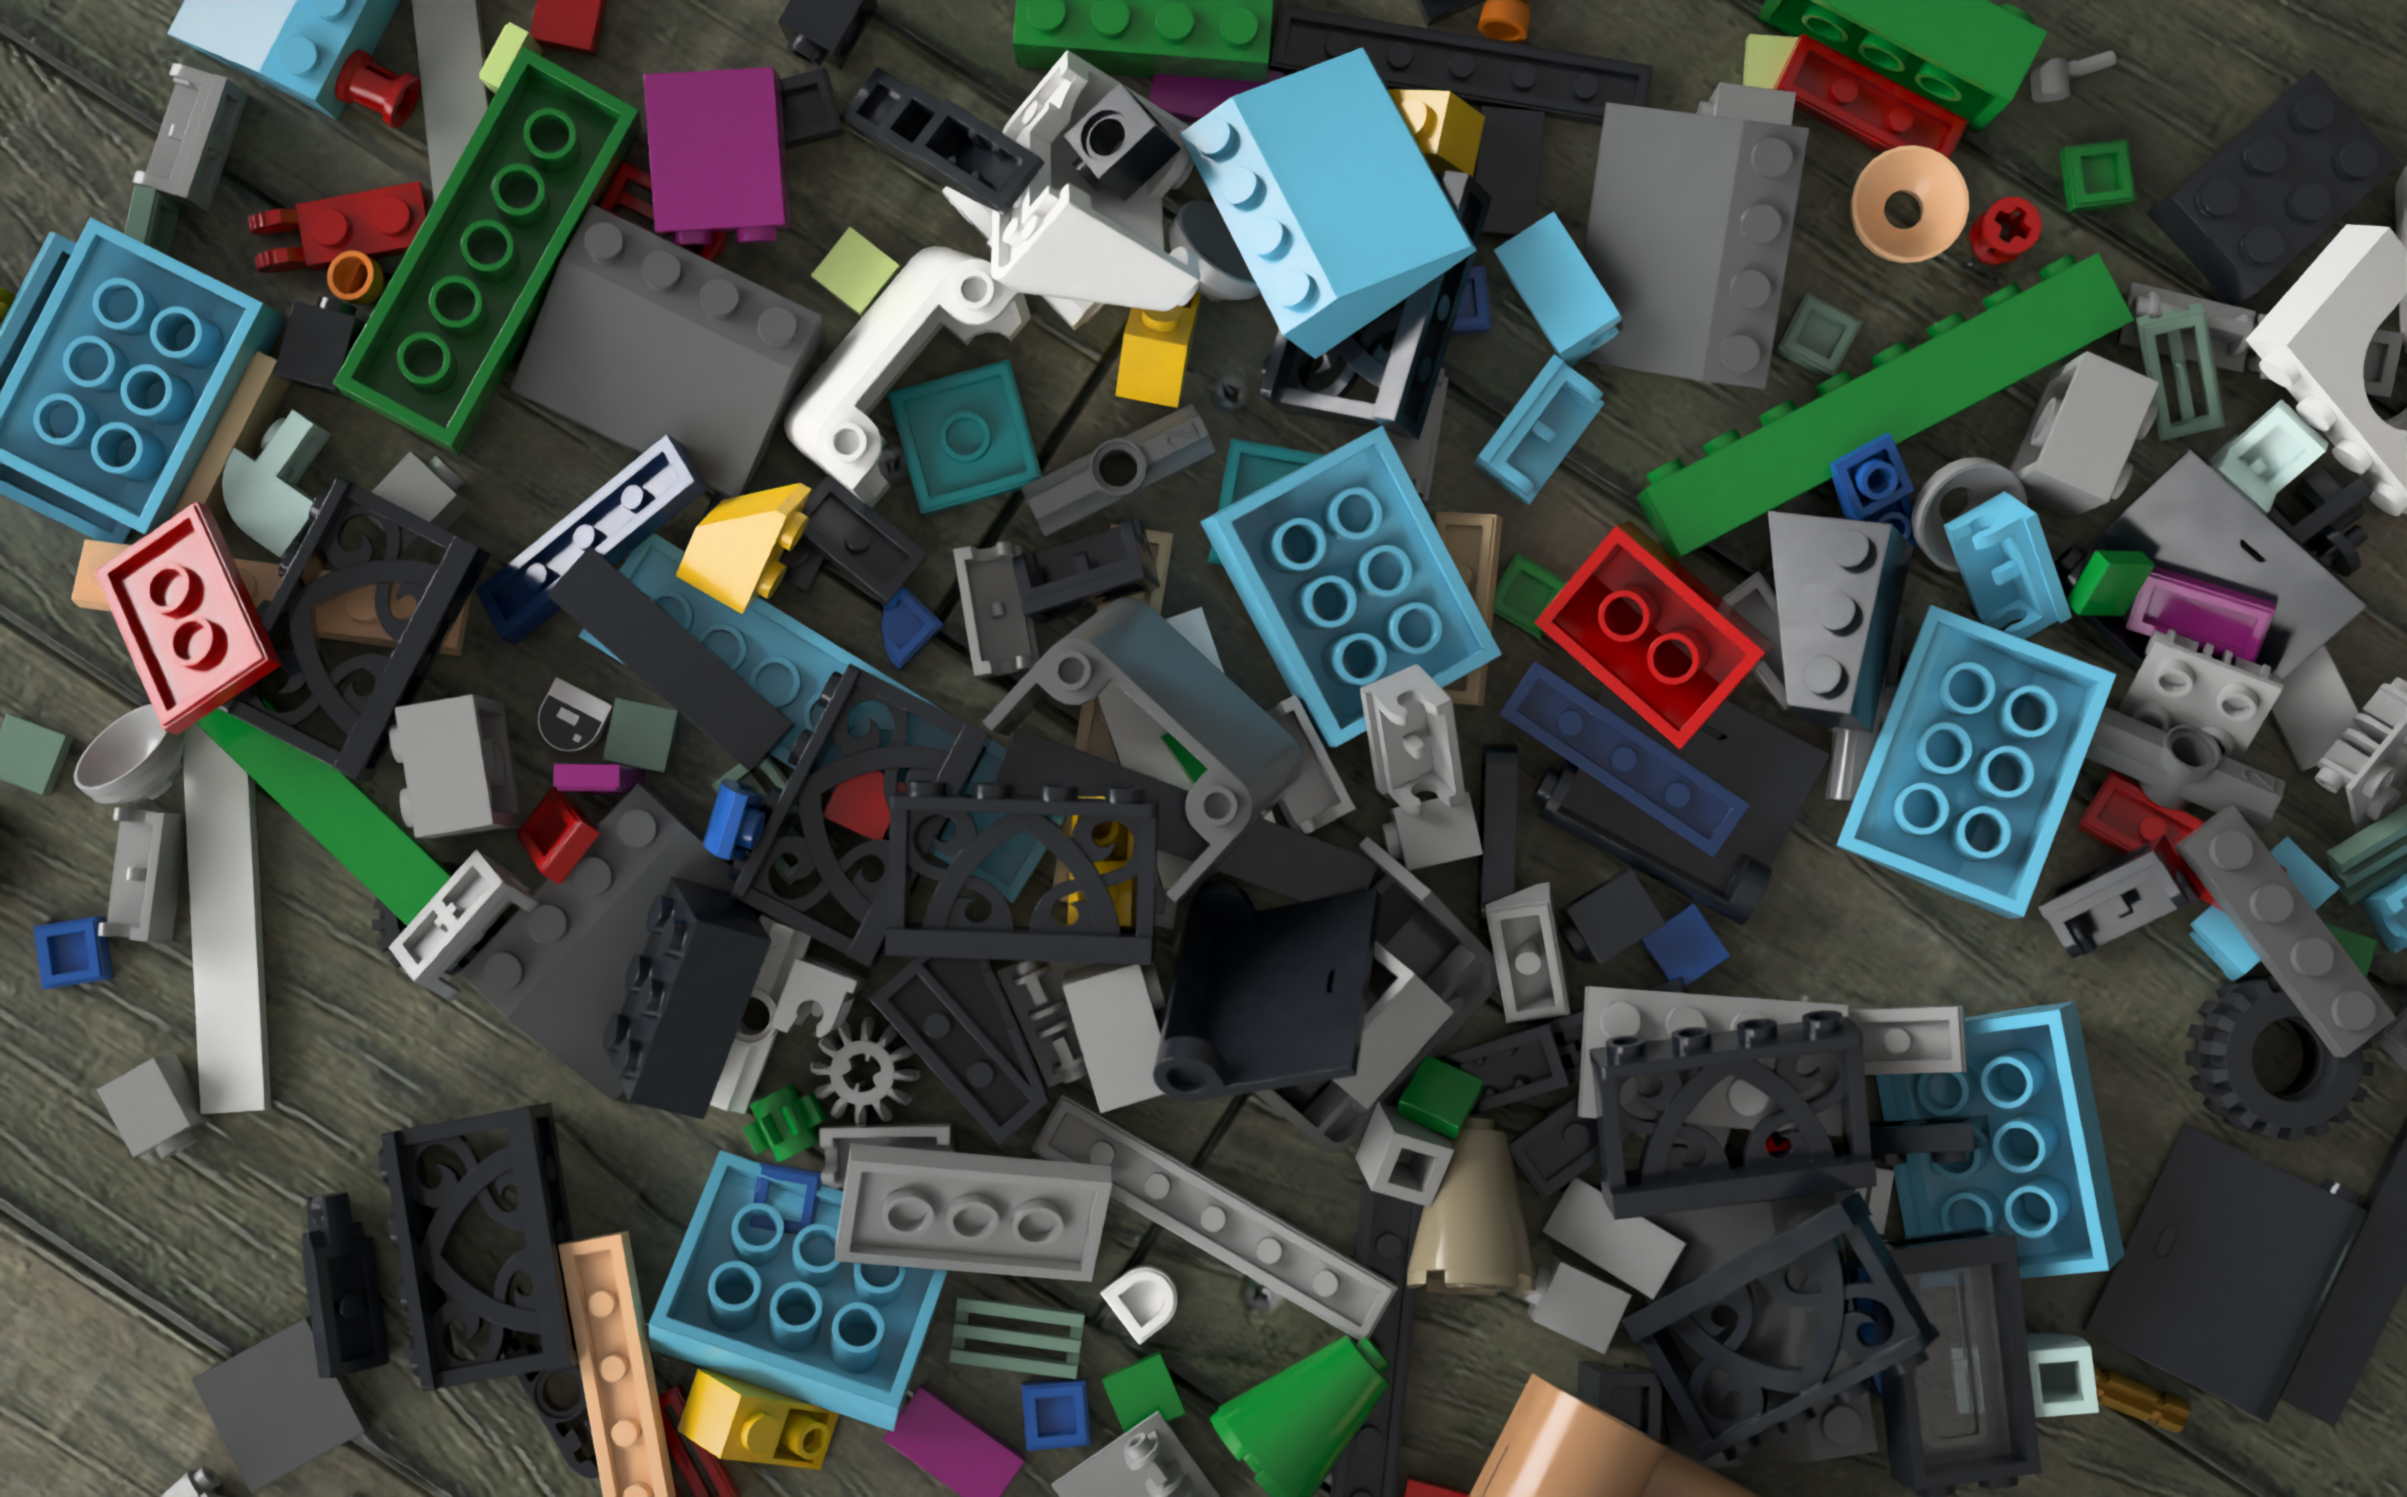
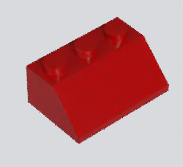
M1631 521L1617 524L1534 622L1679 750L1687 744L1735 693L1776 646Z

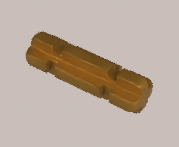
M2093 1363L2099 1404L2145 1422L2150 1419V1423L2173 1433H2179L2184 1429L2191 1409L2190 1403L2187 1400L2163 1390L2159 1392L2153 1386L2107 1368L2101 1371V1367Z

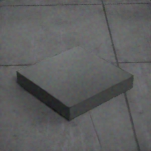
M310 1316L191 1379L250 1493L261 1489L371 1428L344 1375L330 1379L319 1378Z

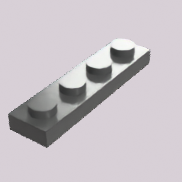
M2235 806L2222 809L2174 846L2334 1057L2348 1056L2396 1019L2386 1003Z

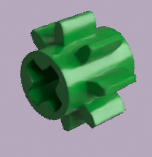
M792 1083L749 1105L756 1120L742 1128L755 1154L770 1148L778 1163L820 1142L814 1126L826 1120L827 1117L814 1092L800 1098Z

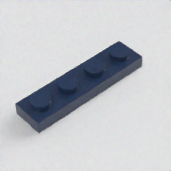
M667 434L476 590L501 639L517 645L561 609L547 593L589 546L596 549L615 565L708 489L679 441Z
M1535 660L1498 712L1499 715L1713 858L1750 806L1749 803Z

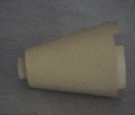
M1468 1118L1456 1140L1447 1137L1454 1148V1152L1431 1207H1423L1407 1270V1287L1414 1290L1426 1284V1292L1456 1295L1498 1296V1286L1515 1287V1295L1536 1293L1537 1276L1507 1134L1494 1131L1493 1120Z

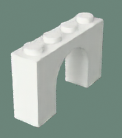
M2346 224L2248 336L2246 341L2262 359L2259 366L2263 373L2275 383L2285 387L2299 403L2296 406V411L2300 417L2314 428L2321 430L2335 446L2332 449L2334 457L2344 467L2358 473L2373 490L2372 495L2369 497L2370 500L2384 512L2393 516H2399L2401 513L2407 514V408L2395 417L2383 421L2373 410L2368 400L2363 373L2366 352L2374 333L2407 294V248L2390 227Z

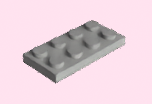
M1585 987L1578 1117L1597 1118L1589 1050L1606 1047V1041L1610 1038L1636 1035L1644 1037L1646 1041L1670 1039L1673 1031L1686 1027H1704L1710 1029L1711 1033L1737 1030L1739 1022L1749 1019H1771L1776 1021L1777 1025L1802 1022L1804 1014L1819 1010L1838 1011L1843 1016L1848 1017L1849 1005ZM1827 1052L1803 1054L1797 1060L1796 1068L1799 1073H1810L1817 1066L1821 1069L1817 1083L1810 1090L1799 1093L1805 1100L1823 1093L1834 1081L1837 1074V1064L1831 1054ZM1776 1058L1759 1060L1774 1070ZM1692 1069L1677 1070L1681 1080ZM1655 1074L1630 1077L1620 1091L1622 1107L1636 1117L1654 1120L1658 1110L1647 1107L1639 1097L1637 1090L1644 1094L1656 1092L1660 1086V1078ZM1729 1075L1700 1100L1684 1123L1696 1126L1753 1130L1763 1118L1782 1108L1758 1088ZM1840 1101L1833 1107L1816 1114L1827 1135L1842 1136L1843 1118ZM1790 1123L1777 1129L1776 1131L1781 1132L1786 1129L1797 1127L1794 1123Z
M851 1143L835 1243V1261L1092 1282L1112 1188L1111 1166Z

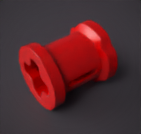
M357 49L351 53L343 64L336 80L335 97L349 105L356 102L382 115L384 123L395 129L404 125L413 113L420 96L421 80L411 73L399 75L375 63L372 55Z
M2005 197L1996 201L1971 225L1968 238L1973 255L1982 263L1990 266L2013 262L2022 252L2030 249L2038 240L2042 230L2041 217L2037 208L2026 199ZM2014 212H2019L2020 214L2016 216ZM2001 221L2010 226L2007 237L2010 239L2009 242H2005L1999 237L2002 226L1999 224Z

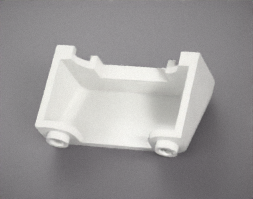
M1067 50L1012 115L1001 132L1041 157L1045 164L1006 215L992 209V278L1019 293L1163 312L1171 310L1176 305L1183 306L1193 297L1200 283L1201 274L1199 272L1198 258L1195 253L1182 246L1174 249L1169 254L1164 252L1162 197L1170 188L1175 190L1182 186L1192 171L1194 161L1180 136V133L1190 126L1126 87L1149 109L1180 146L1181 150L1126 201L1121 199L1106 185L1099 192L1095 191L1072 165V162L1079 157V154L1066 140L1064 135L1120 82ZM1124 140L1120 141L1115 146V148L1112 151V154L1115 153L1122 146Z
M932 246L922 249L910 259L792 400L784 417V428L787 438L798 451L827 475L830 474L862 502L873 508L890 488V484L882 476L878 464L882 454V447L886 444V440L880 435L879 429L868 415L943 326L966 345L975 336L987 332L1000 333L1012 341L1031 319L1024 293L1016 292L993 279L991 263L986 260L947 247Z

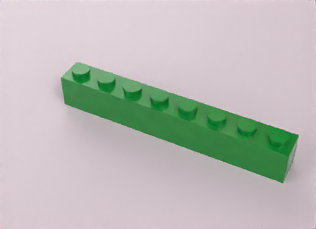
M2070 253L2040 269L2038 274L2042 282L2022 292L2017 282L2012 283L1983 299L1982 303L1986 311L1965 321L1961 311L1926 329L1931 340L1909 350L1905 341H1901L1870 358L1875 369L1853 379L1849 370L1843 371L1814 387L1819 397L1814 401L1797 409L1793 399H1790L1760 415L1758 419L1763 427L1741 438L1736 428L1704 444L1702 448L1707 456L1685 467L1679 457L1647 474L1646 477L1650 486L1645 488L1636 497L1664 550L1673 558L1679 560L1767 514L1768 511H1773L1832 480L1831 462L1882 434H1891L1897 446L2134 321V317L2099 253L2080 262H2077L2073 253Z

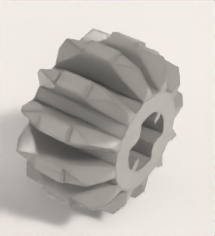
M875 1016L864 1017L861 1024V1038H859L853 1024L849 1020L840 1022L837 1027L844 1046L833 1038L827 1036L821 1038L818 1046L823 1052L831 1056L833 1060L815 1061L810 1065L811 1073L830 1075L831 1082L823 1084L814 1090L816 1098H826L834 1092L840 1096L831 1110V1115L836 1119L842 1117L848 1111L850 1105L854 1104V1120L857 1126L868 1124L871 1104L883 1122L891 1120L894 1117V1111L887 1095L897 1103L907 1106L914 1097L908 1089L898 1084L899 1080L917 1081L921 1078L920 1069L916 1067H901L900 1060L912 1056L916 1051L909 1044H905L895 1051L891 1044L899 1036V1032L892 1024L885 1029L880 1039L876 1038L878 1024ZM866 1054L865 1062L875 1058L880 1064L881 1071L873 1076V1082L876 1087L867 1088V1080L856 1083L853 1079L851 1071L859 1066L856 1055Z

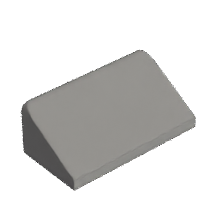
M2325 644L2280 682V684L2284 685L2283 690L2269 713L2299 772L2317 766L2318 761L2337 739L2345 742L2341 736L2345 728L2354 729L2372 740L2353 721L2359 711Z
M1550 882L1533 885L1486 904L1485 910L1506 1022L1512 1023L1570 1015L1569 987Z

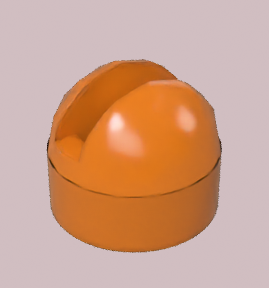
M1486 0L1478 23L1479 32L1489 39L1513 43L1525 41L1531 22L1529 2L1527 0Z
M355 250L345 251L335 257L328 268L327 283L331 292L350 304L367 305L377 300L384 290L386 279L382 268L373 258Z

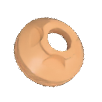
M1916 145L1900 146L1885 151L1874 158L1860 173L1853 187L1850 200L1851 221L1861 242L1875 255L1887 261L1897 263H1919L1934 258L1948 249L1963 230L1969 211V192L1964 177L1956 165L1943 154L1931 148ZM1903 192L1917 200L1921 213L1915 226L1908 229H1900L1888 222L1884 213V207L1887 199L1892 194Z

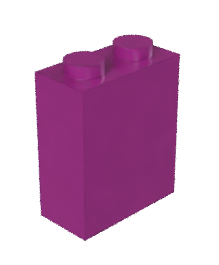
M774 67L643 74L655 232L664 237L673 236V243L680 247L712 245V234L737 232L738 243H765L776 241L775 230L791 229L781 80L779 73Z

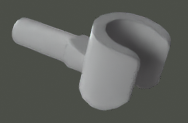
M2110 50L2070 62L2063 58H2054L2047 61L2042 67L2031 72L2030 84L2033 102H2053L2069 97V79L2114 66L2116 64L2115 53Z

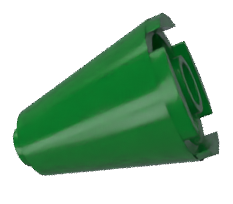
M1345 1335L1219 1406V1409L1210 1417V1421L1231 1453L1238 1461L1242 1458L1257 1474L1253 1479L1271 1497H1313L1391 1383L1384 1375V1372L1391 1366V1363L1367 1336H1364L1356 1343L1349 1335Z

